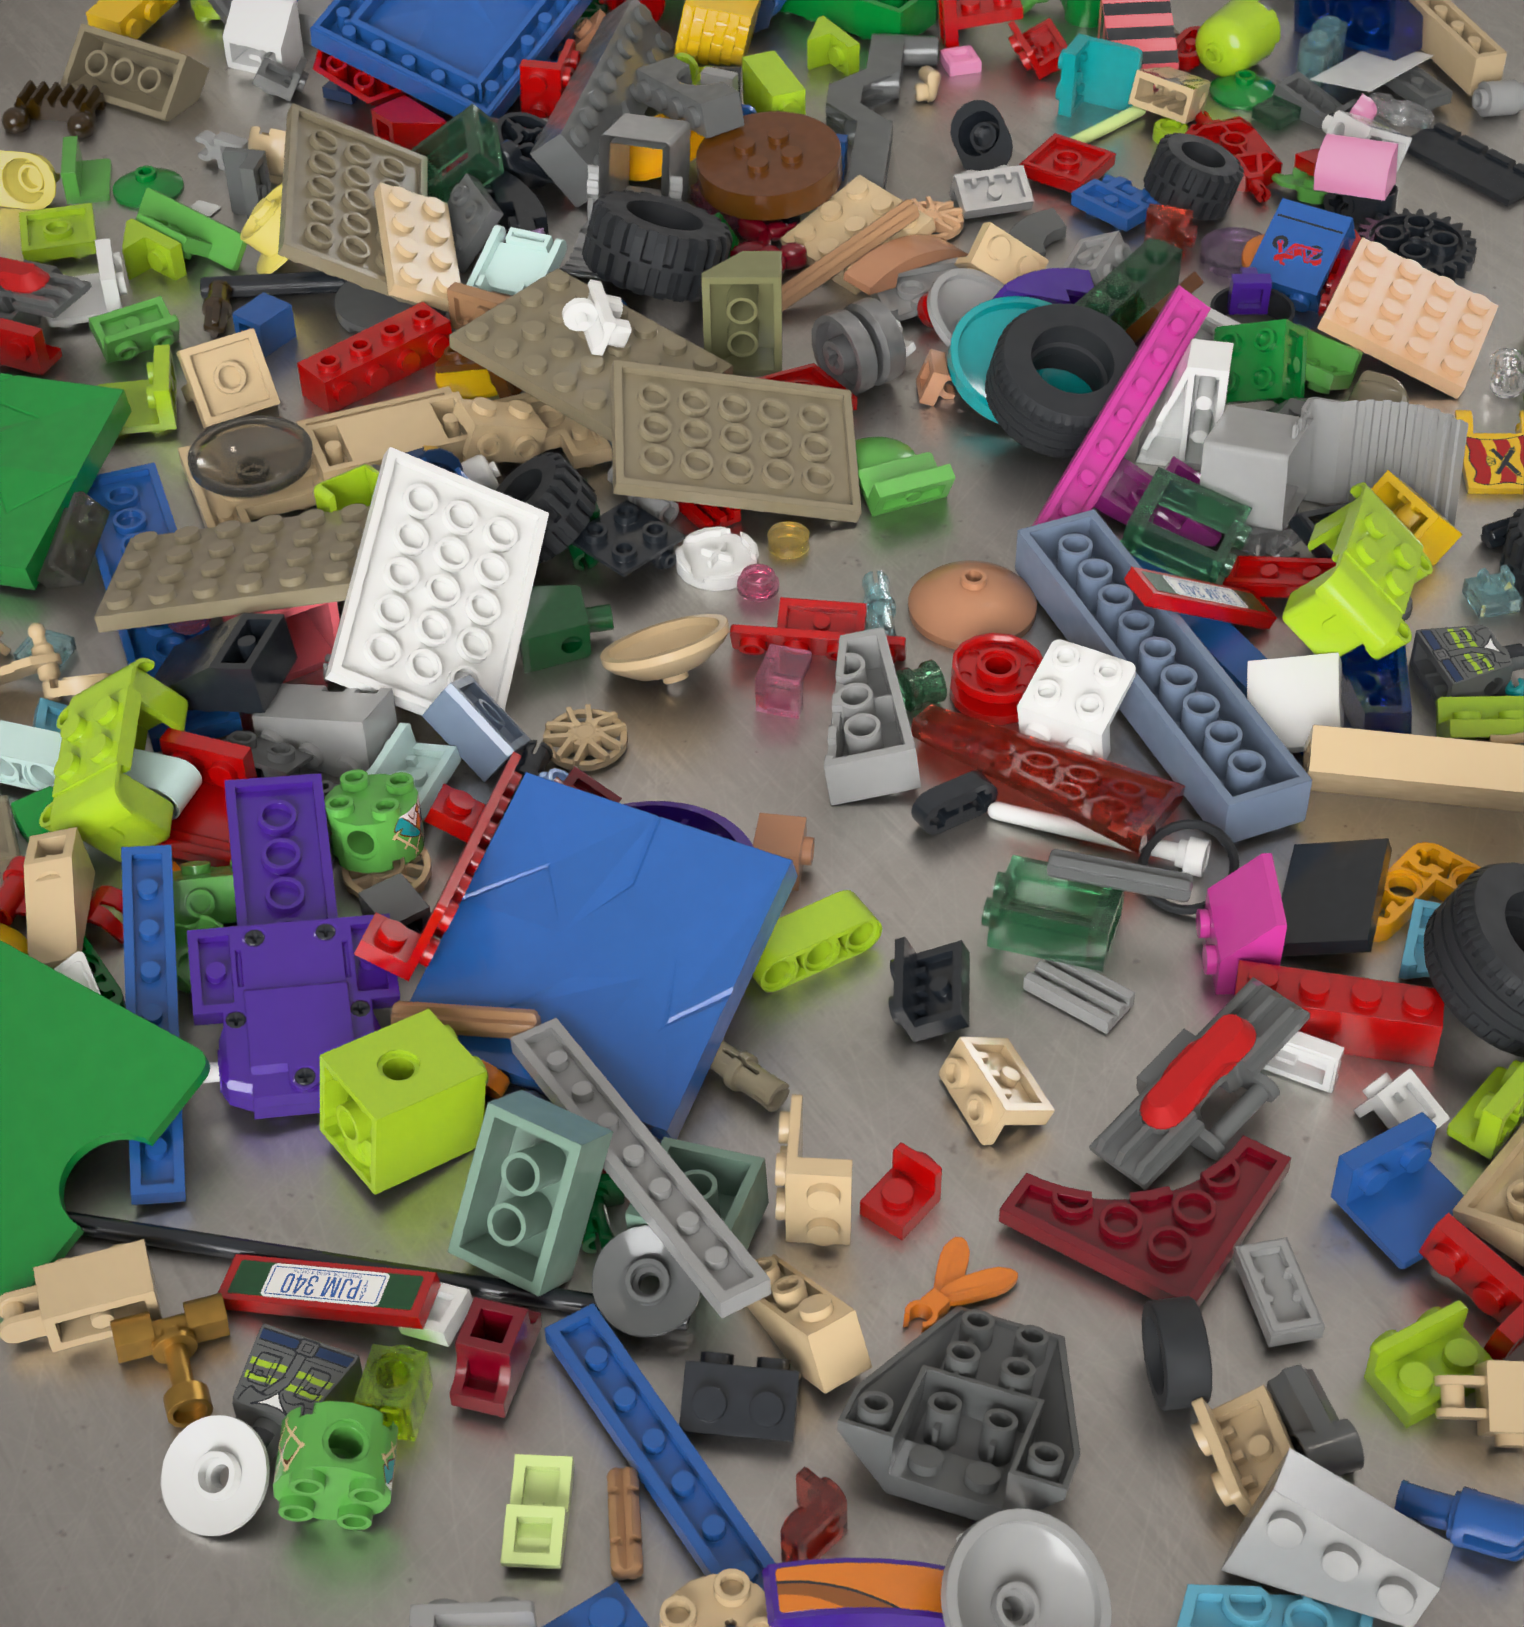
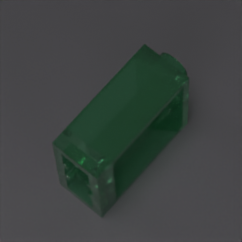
M471 104L411 149V151L428 157L427 197H435L442 202H448L453 188L461 182L466 173L478 178L484 187L504 173L497 123L474 104ZM468 152V158L442 176L441 171Z
M1158 467L1128 520L1121 543L1132 556L1172 574L1216 584L1220 576L1228 579L1238 558L1237 554L1232 553L1234 548L1242 551L1251 534L1253 527L1246 525L1252 508ZM1161 506L1226 534L1218 551H1213L1153 524L1152 522Z
M1013 855L1006 873L998 871L992 897H987L983 908L981 925L989 927L987 947L1103 972L1121 921L1125 891L1053 878L1047 875L1048 862ZM1018 903L1046 910L1056 911L1060 913L1089 918L1092 920L1091 923L1085 921L1016 907V905Z

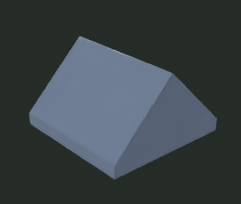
M471 675L451 682L422 715L450 746H457L460 757L484 782L509 761L513 751L519 753L527 742L531 740Z

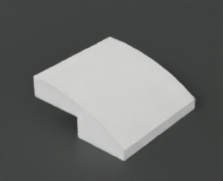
M1339 652L1248 661L1247 699L1290 753L1304 752V745L1313 725L1344 728V709L1341 702L1342 662Z

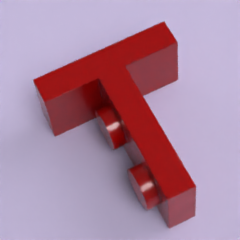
M938 0L939 32L943 49L959 47L958 30L1024 19L1023 5L1020 0Z
M1447 1213L1433 1227L1419 1253L1429 1261L1437 1273L1449 1278L1472 1298L1475 1305L1482 1312L1492 1316L1500 1323L1483 1349L1493 1360L1506 1361L1524 1342V1277L1450 1213Z

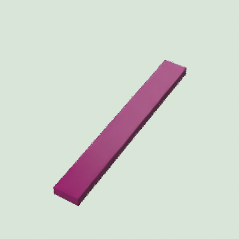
M1180 285L1170 294L1032 526L1090 511L1094 508L1182 359L1191 340L1195 337L1211 310L1209 306Z

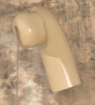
M926 65L919 71V78L924 83H917L914 86V90H916L914 97L918 102L927 100L929 103L937 97L941 75L937 70Z

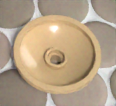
M699 614L668 620L643 628L615 641L602 651L600 659L606 670L619 676L640 681L663 679L664 684L680 682L689 676V670L707 661L720 647L729 633L730 626L728 619L720 614Z

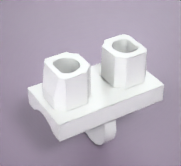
M590 280L588 283V298H574L569 301L563 308L562 317L569 329L584 331L591 354L603 356L607 345L624 348L632 328L628 320L620 319L623 311L621 298L606 295L600 281Z

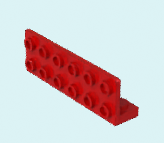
M513 751L486 804L474 799L465 791L443 784L424 821L466 842L422 933L419 934L407 928L399 921L389 919L375 912L354 955L408 982L417 964L428 967L441 940L439 939L442 938L453 920L459 904L473 879V875L486 852V848L522 777V774L515 771L521 758L520 754Z

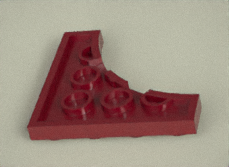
M1243 1135L1223 1158L1201 1172L1199 1180L1173 1191L1169 1186L1152 1190L1130 1192L1129 1199L1092 1198V1191L1065 1187L1026 1172L1000 1207L999 1222L1153 1300L1190 1296L1200 1308L1232 1259L1235 1246L1241 1245L1289 1172L1291 1157Z

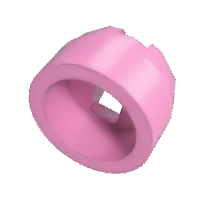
M1362 93L1349 113L1373 120L1377 114L1376 103Z

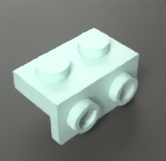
M399 723L391 737L385 742L382 751L372 766L366 772L368 775H391L397 772L411 774L419 794L422 821H424L443 784H447L459 765L461 758L457 746L418 743L415 740L410 723Z

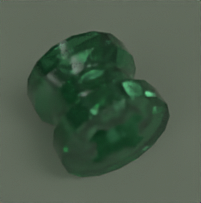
M930 659L921 662L919 667L914 670L906 667L896 671L904 706L907 711L919 710L922 708L923 703L926 702L937 704L946 700V681L940 667L934 660Z

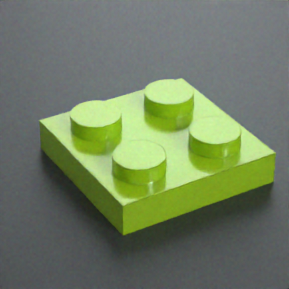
M92 203L19 212L21 249L24 260L43 264L54 259L69 257L79 259L91 254H97L95 246L97 233Z

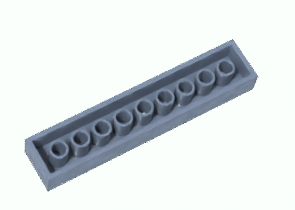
M1095 509L1018 530L1015 571L1028 584L1036 599L1066 639L1071 643L1132 662L1135 665L1136 676L1119 709L1202 820L1222 829L1231 838L1233 843L1305 821L1312 785L1311 777L1177 612L1146 607L1125 583L1124 578L1130 568H1141V566Z

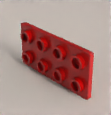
M167 728L159 739L162 754L188 761L195 766L202 776V784L178 818L172 820L171 829L230 842L224 780L257 778L251 747Z

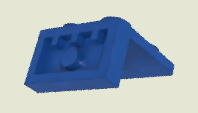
M1423 1112L1340 1155L1331 1192V1198L1400 1269H1406L1424 1258L1419 1253V1250L1433 1227L1447 1213L1453 1216V1208L1464 1196L1429 1161L1432 1155L1431 1147L1437 1125Z

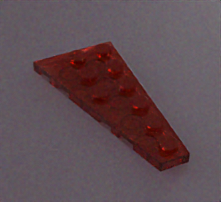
M932 704L920 712L912 722L911 732L914 738L981 771L983 774L1137 854L1154 836L1155 832L1160 829L1183 799L1185 785Z

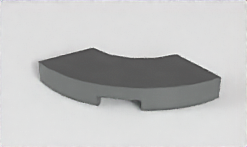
M1049 208L1023 218L1011 229L1009 234L1043 257H1046L1045 248L1052 242L1065 238L1067 226L1054 208Z

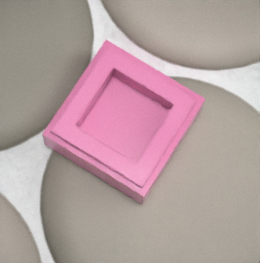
M971 45L940 50L939 61L949 77L982 71V61Z

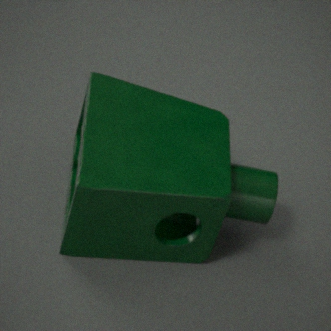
M577 585L533 586L519 645L524 673L588 658L591 654L590 633L614 630L610 604L585 607L581 587Z

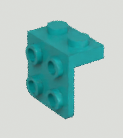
M1078 34L1067 48L1062 49L1058 59V69H1061V80L1057 85L1055 94L1056 100H1059L1058 115L1071 118L1083 102L1120 111L1133 106L1128 103L1136 72L1142 67L1143 53L1141 49Z

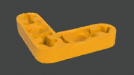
M1422 842L1412 846L1388 869L1379 912L1380 914L1383 907L1385 914L1384 917H1378L1373 942L1388 940L1411 918L1415 898L1428 901L1434 896L1444 902L1458 887V884L1464 882L1474 871L1481 867L1435 843ZM1396 886L1405 887L1411 890L1413 895L1408 897L1398 896L1392 893L1390 888Z

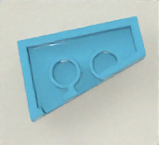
M1188 1584L1177 1627H1372L1374 1617L1302 1595L1268 1594L1261 1586Z

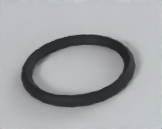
M1191 819L1172 822L1158 829L1149 837L1138 859V864L1148 866L1151 852L1164 837L1184 829H1197L1213 835L1223 844L1229 858L1228 875L1239 869L1240 862L1234 843L1222 829L1209 822ZM1146 895L1158 907L1175 914L1193 915L1196 914L1197 909L1205 908V901L1192 905H1180L1164 898Z

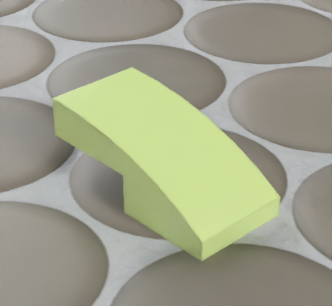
M515 1454L510 1504H506L501 1566L561 1569L575 1467L573 1456Z

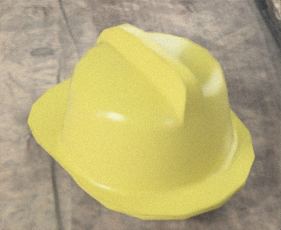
M1 150L0 206L39 210L50 205L56 196V183L60 180V173L55 172L51 162L44 156L36 153Z

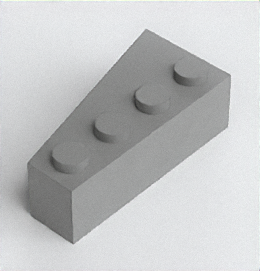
M884 627L840 635L835 672L836 687L835 693L832 695L831 704L832 720L827 737L828 753L825 755L824 762L831 806L921 788L916 747Z

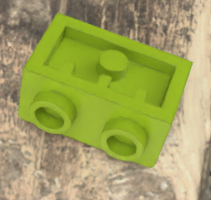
M1524 696L1440 697L1436 699V737L1475 741L1476 739H1489L1490 735H1510L1524 732Z
M1514 1060L1508 1069L1501 1066L1496 1067L1448 1124L1447 1135L1491 1160L1524 1120V1061L1521 1063L1518 1060Z
M1461 1300L1444 1308L1439 1306L1430 1308L1415 1323L1398 1332L1391 1329L1382 1333L1370 1346L1364 1379L1406 1428L1433 1415L1436 1408H1441V1390L1439 1386H1434V1376H1474L1475 1365L1486 1360H1493L1465 1329L1464 1323L1468 1308ZM1464 1388L1465 1397L1475 1392V1388Z

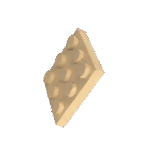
M858 175L780 238L782 246L795 242L804 245L807 249L806 264L810 266L903 202V200L863 176ZM918 210L920 214L918 219L882 244L908 235H930L936 230L934 219ZM851 264L831 278V280L857 295L861 290L843 280L844 273L853 265Z

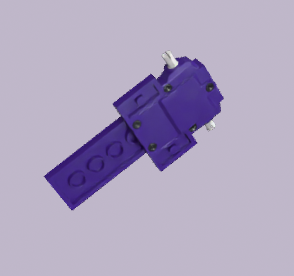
M321 773L224 780L237 926L187 930L194 1026L223 1023V1030L218 1041V1061L209 1062L210 1071L203 1083L220 1082V1093H223L227 1102L232 1106L254 1112L255 1119L320 1113V1055L381 1029L373 1010L392 1008L394 1003L400 1001L398 976L354 955L374 915L338 918ZM387 913V914H381V915H383V916H385V917H387V918L390 919V914H389V913Z

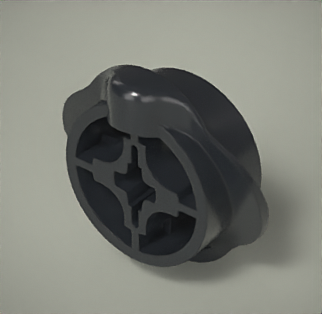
M523 112L508 113L500 119L487 118L483 123L482 129L486 136L487 148L485 157L488 166L495 165L509 172L528 186L529 189L543 187L548 182L554 183L530 155L547 122L535 115Z

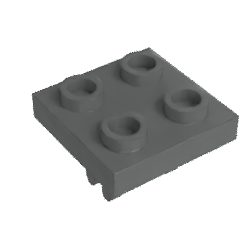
M468 173L453 188L450 199L447 202L458 269L462 274L466 272L476 255L482 253L494 226L497 225L503 216V212L478 178Z

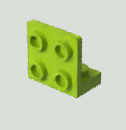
M170 344L154 346L153 362H147L148 380L98 385L124 389L132 412L119 436L140 432L160 433L166 430L177 429V379Z

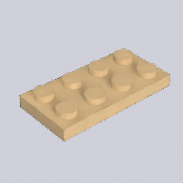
M380 182L374 192L388 295L415 303L424 302L430 307L449 312L447 288L454 282L461 283L448 203L442 202L435 197H426L407 191L399 186L394 187Z

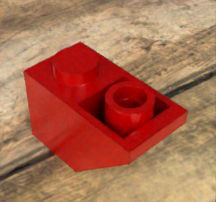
M406 95L371 109L374 136L419 154H445L449 152V128L446 120Z

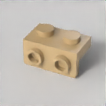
M985 222L968 256L958 257L954 265L958 268H969L984 272L1005 285L1018 276L1045 269L1049 260L992 222Z
M476 397L474 400L457 399L453 411L468 433L462 451L467 460L476 455H483L488 461L524 463L540 454L548 431L533 410V407L521 400L497 402L484 397Z
M1265 1385L1214 1409H1211L1203 1397L1191 1402L1199 1420L1191 1425L1195 1439L1206 1457L1213 1455L1218 1467V1471L1211 1474L1215 1489L1226 1507L1235 1504L1245 1517L1289 1448L1295 1450L1272 1395Z

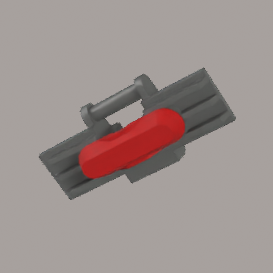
M0 257V318L36 327L41 324L40 320L43 316L50 318L58 317L87 293L92 285L88 281L63 275L56 266Z
M1253 977L1196 1036L1184 1028L1136 1077V1088L1139 1095L1089 1145L1090 1150L1145 1190L1189 1145L1208 1157L1218 1160L1225 1153L1224 1145L1266 1101L1273 1102L1280 1095L1277 1085L1260 1071L1310 1019V1013ZM1218 1087H1221L1230 1094L1232 1092L1235 1093L1240 1087L1247 1089L1209 1131L1205 1129L1200 1108Z

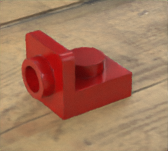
M899 1143L893 1149L892 1168L860 1200V1215L903 1241L941 1200L942 1168L928 1154L915 1151L904 1143Z

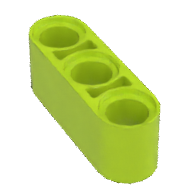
M842 890L778 919L752 977L764 991L776 992L870 949L880 938L883 929L882 925L853 891Z

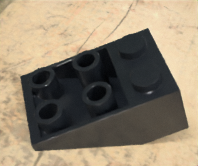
M242 613L174 646L154 678L183 696L188 702V710L244 712L247 714L265 713L298 657L284 614Z

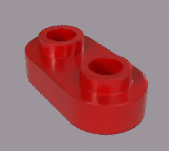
M1200 26L1188 27L1176 37L1179 59L1178 70L1191 71L1201 63L1196 52V36Z

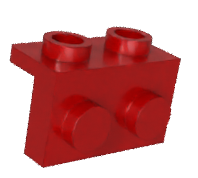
M1050 18L1024 33L1020 31L1014 20L1008 23L1013 34L1008 37V40L1026 71L1033 69L1040 80L1053 72L1061 70L1058 69L1059 55L1062 49L1067 48L1068 45Z
M0 318V365L43 375L63 356L61 348L45 343L42 328Z

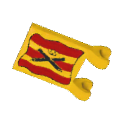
M1455 410V419H1461L1468 423L1462 468L1467 494H1524V410L1519 412L1520 423L1516 424L1515 433H1473L1472 411Z

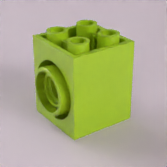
M426 1009L320 1055V1131L373 1194H379L476 1148L486 1112L485 1090L489 1080L487 1069L478 1056H472L458 1041L456 1033L449 1025H444L430 1009Z

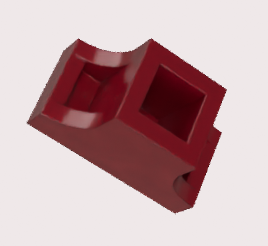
M474 1297L455 1341L457 1364L454 1380L449 1392L451 1405L503 1418L506 1417L541 1330V1313Z

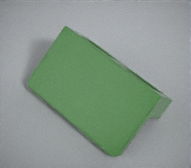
M78 136L63 137L61 178L67 205L110 201L111 159L83 161Z
M931 452L858 470L859 486L872 517L945 498L948 496L956 479L951 465L947 464L937 467Z

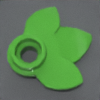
M1295 167L1292 174L1275 173L1271 177L1279 186L1295 189L1298 192L1297 199L1301 202L1323 204L1324 197L1328 193L1314 190V177Z

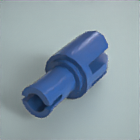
M1404 1479L1402 1480L1394 1508L1396 1511L1417 1523L1446 1531V1537L1451 1539L1450 1542L1453 1546L1514 1562L1524 1558L1523 1504L1483 1493L1466 1486L1462 1491L1457 1490L1454 1496L1412 1484Z

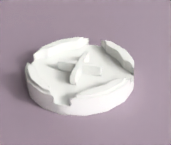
M708 527L692 532L685 537L683 544L680 547L677 546L675 551L677 574L686 583L698 589L710 591L734 589L751 580L759 568L757 543L749 535L741 531L740 536L732 534L730 528Z

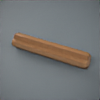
M398 1001L393 1004L391 1024H394L426 1009H430L444 1025H449L456 1035L510 1039L541 1024V1018L536 1010Z

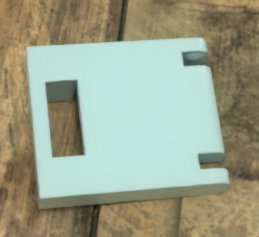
M495 225L466 285L490 292L495 291L515 295L553 270L559 269L567 251V243L564 239L559 238L555 239L553 243L552 236L513 227H510L506 236L505 227Z

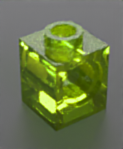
M372 1344L357 1389L354 1403L374 1408L383 1413V1425L389 1427L393 1421L398 1427V1439L416 1442L433 1387L428 1352L419 1351L407 1345L391 1347ZM397 1386H402V1387H400V1388H398V1389H392V1390H390V1388L397 1387Z

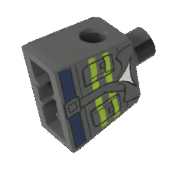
M1483 625L1416 630L1409 664L1435 702L1440 697L1506 696L1505 688L1511 680L1512 672L1524 669V647L1520 643L1501 646L1491 630Z
M263 1323L234 1392L232 1404L236 1418L251 1426L262 1439L267 1450L269 1465L278 1452L282 1420L291 1410L301 1407V1416L313 1414L314 1403L338 1401L355 1403L360 1398L366 1388L359 1355Z

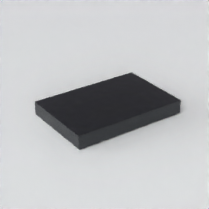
M1389 838L1294 845L1281 897L1287 922L1282 956L1364 953L1372 951L1392 854Z

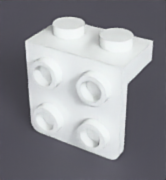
M110 238L95 240L99 273L72 276L79 280L90 282L92 285L90 290L58 317H46L49 327H72L79 323L89 322V318L123 308L121 295H127L122 258L120 252L113 253Z
M1062 639L1053 641L1017 706L1020 737L1039 747L1048 746L1066 752L1076 760L1092 761L1104 765L1111 752L1109 726L1136 676L1135 665L1132 662Z

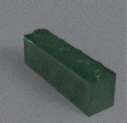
M1147 239L1074 305L1087 307L1106 315L1125 331L1179 284L1182 249L1169 245L1160 239Z

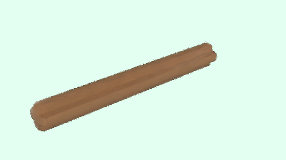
M910 199L904 200L782 284V312L918 219L920 214L917 205Z

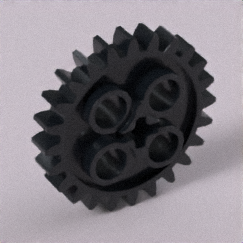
M1403 208L1402 214H1398L1394 210L1389 209L1388 216L1376 213L1375 219L1366 218L1364 225H1358L1357 232L1360 238L1363 237L1371 242H1378L1384 245L1387 250L1405 259L1414 260L1423 268L1439 276L1448 277L1454 282L1456 277L1464 279L1466 272L1472 271V266L1475 262L1477 247H1475L1476 238H1470L1471 230H1462L1463 223L1450 224V216L1442 219L1437 218L1438 212L1424 215V211L1418 209L1416 214L1410 213L1407 208Z

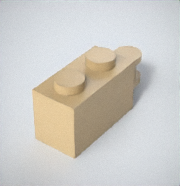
M144 1239L127 1244H116L107 1249L72 1258H61L49 1264L33 1267L36 1285L11 1291L0 1296V1317L4 1320L0 1324V1338L7 1343H20L47 1336L52 1352L113 1337L110 1320L149 1311L151 1321L162 1318L154 1273Z
M1486 1360L1474 1366V1376H1434V1386H1439L1441 1390V1408L1435 1409L1436 1418L1476 1420L1477 1436H1494L1495 1447L1524 1448V1361ZM1464 1388H1475L1476 1408H1465Z

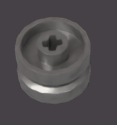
M870 297L863 298L851 303L844 309H836L824 314L814 322L812 327V348L817 365L847 390H851V393L855 396L871 389L874 385H882L902 375L906 366V347L903 334L895 317L887 306L879 300Z

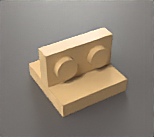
M254 328L177 352L187 384L181 387V391L186 403L194 401L203 428L281 404Z

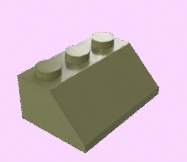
M742 251L703 272L704 350L732 364L733 375L765 376L782 371V251Z

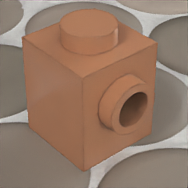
M759 813L753 841L754 848L792 860L798 875L792 890L799 891L804 865L812 866L815 838L807 837V817Z

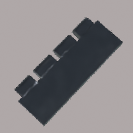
M1442 122L1434 125V128L1427 126L1410 136L1412 141L1406 153L1507 206L1524 197V164H1516V160L1494 149L1489 150L1487 145L1467 135H1462L1458 130Z

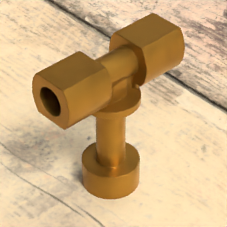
M221 1293L182 1302L184 1313L151 1321L149 1311L110 1320L119 1363L153 1355L157 1362L167 1364L172 1387L164 1394L163 1402L167 1420L175 1427L185 1428L201 1418L211 1416L213 1412L209 1388L205 1383L194 1380L189 1358L197 1351L198 1343L230 1335L228 1318Z

